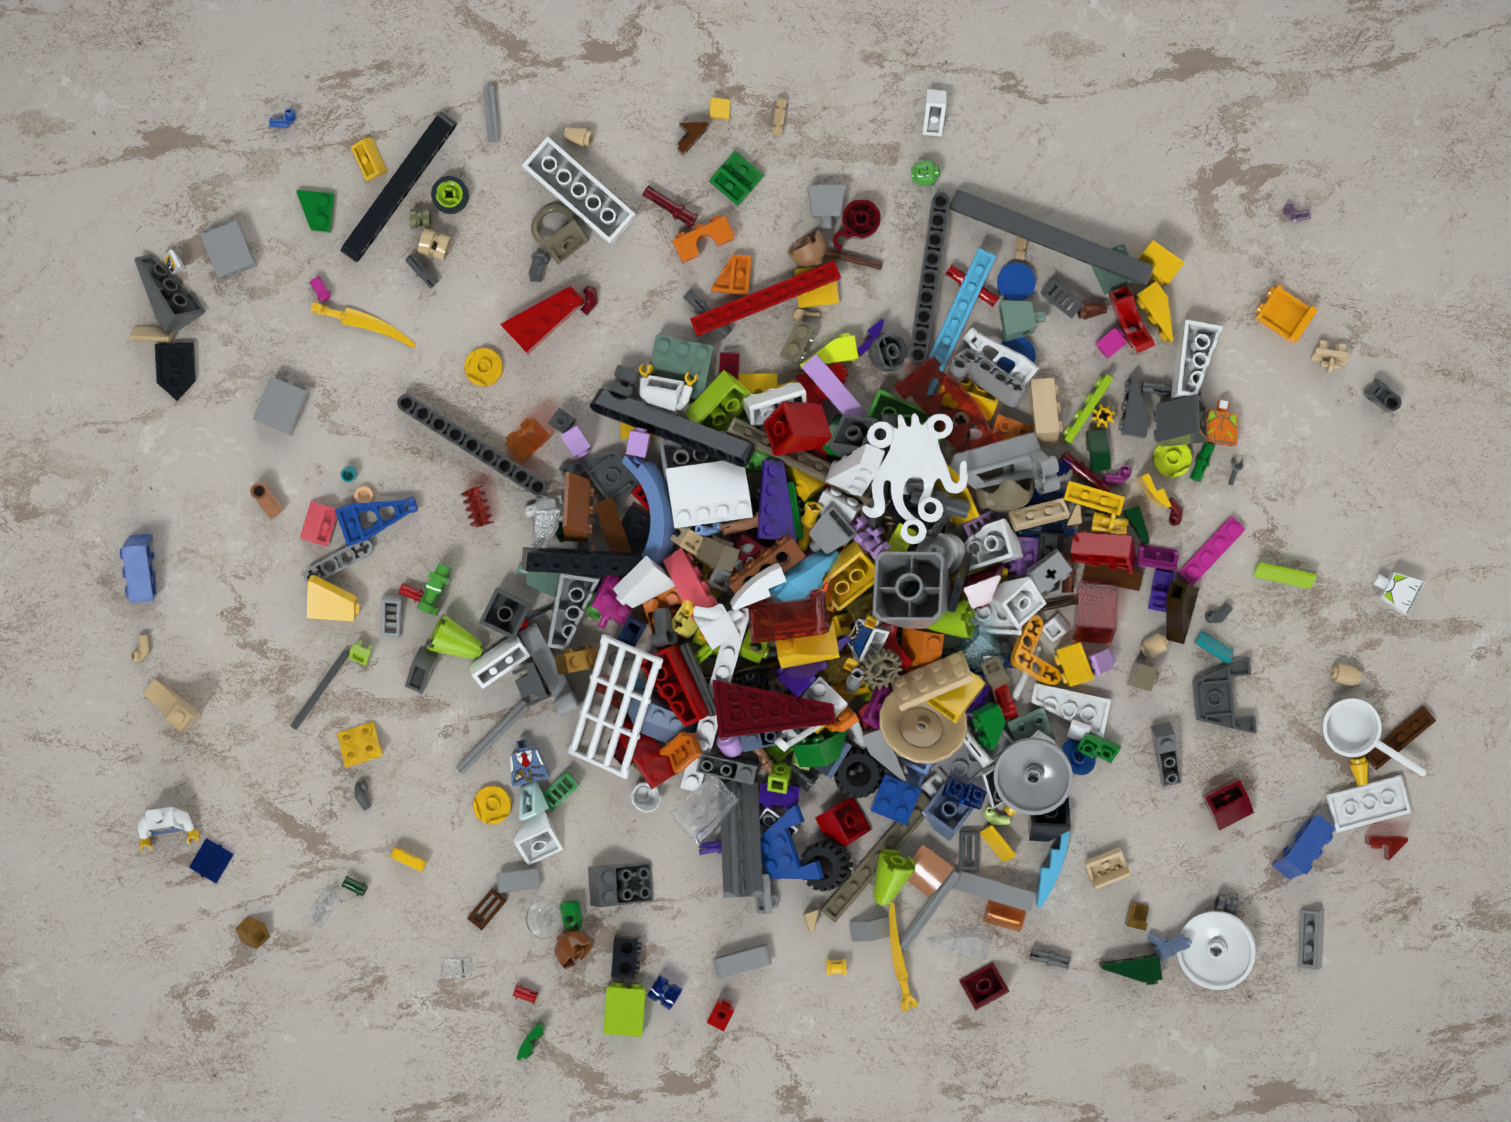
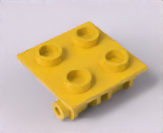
M374 721L337 733L345 768L377 757L379 758L384 754L379 744Z

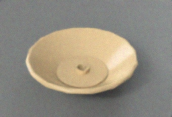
M894 691L885 697L879 711L880 730L887 745L899 756L915 763H936L950 758L962 746L968 732L966 713L955 724L925 701L901 711ZM921 725L924 729H919L918 726Z

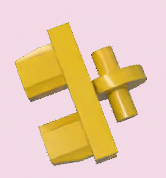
M1094 512L1091 532L1094 534L1104 532L1110 535L1127 534L1129 520L1116 517L1115 513L1105 515Z

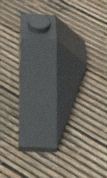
M152 254L135 257L134 261L155 317L165 333L182 329L206 312L197 297L192 292L188 293L182 287L183 283L172 278L168 274L169 270Z

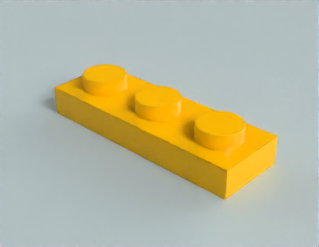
M1068 481L1063 499L1120 516L1125 497Z

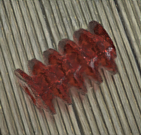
M484 485L467 489L461 493L462 497H467L463 504L470 505L465 510L466 512H472L468 516V519L474 520L470 523L471 527L478 528L495 523V521H488L493 515L486 513L490 509V506H484L488 499L482 498L486 491L479 490Z

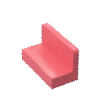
M311 501L300 538L328 547L337 519L336 508Z

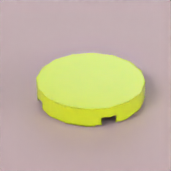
M1187 444L1165 447L1157 445L1153 452L1154 467L1160 474L1166 477L1174 478L1181 476L1188 471L1191 465L1192 454Z

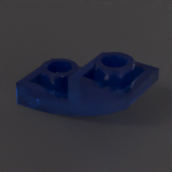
M950 776L946 780L941 795L980 810L987 792L972 783L967 785Z

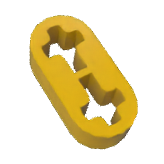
M393 847L390 854L391 858L418 871L423 872L427 864L425 860L397 847Z

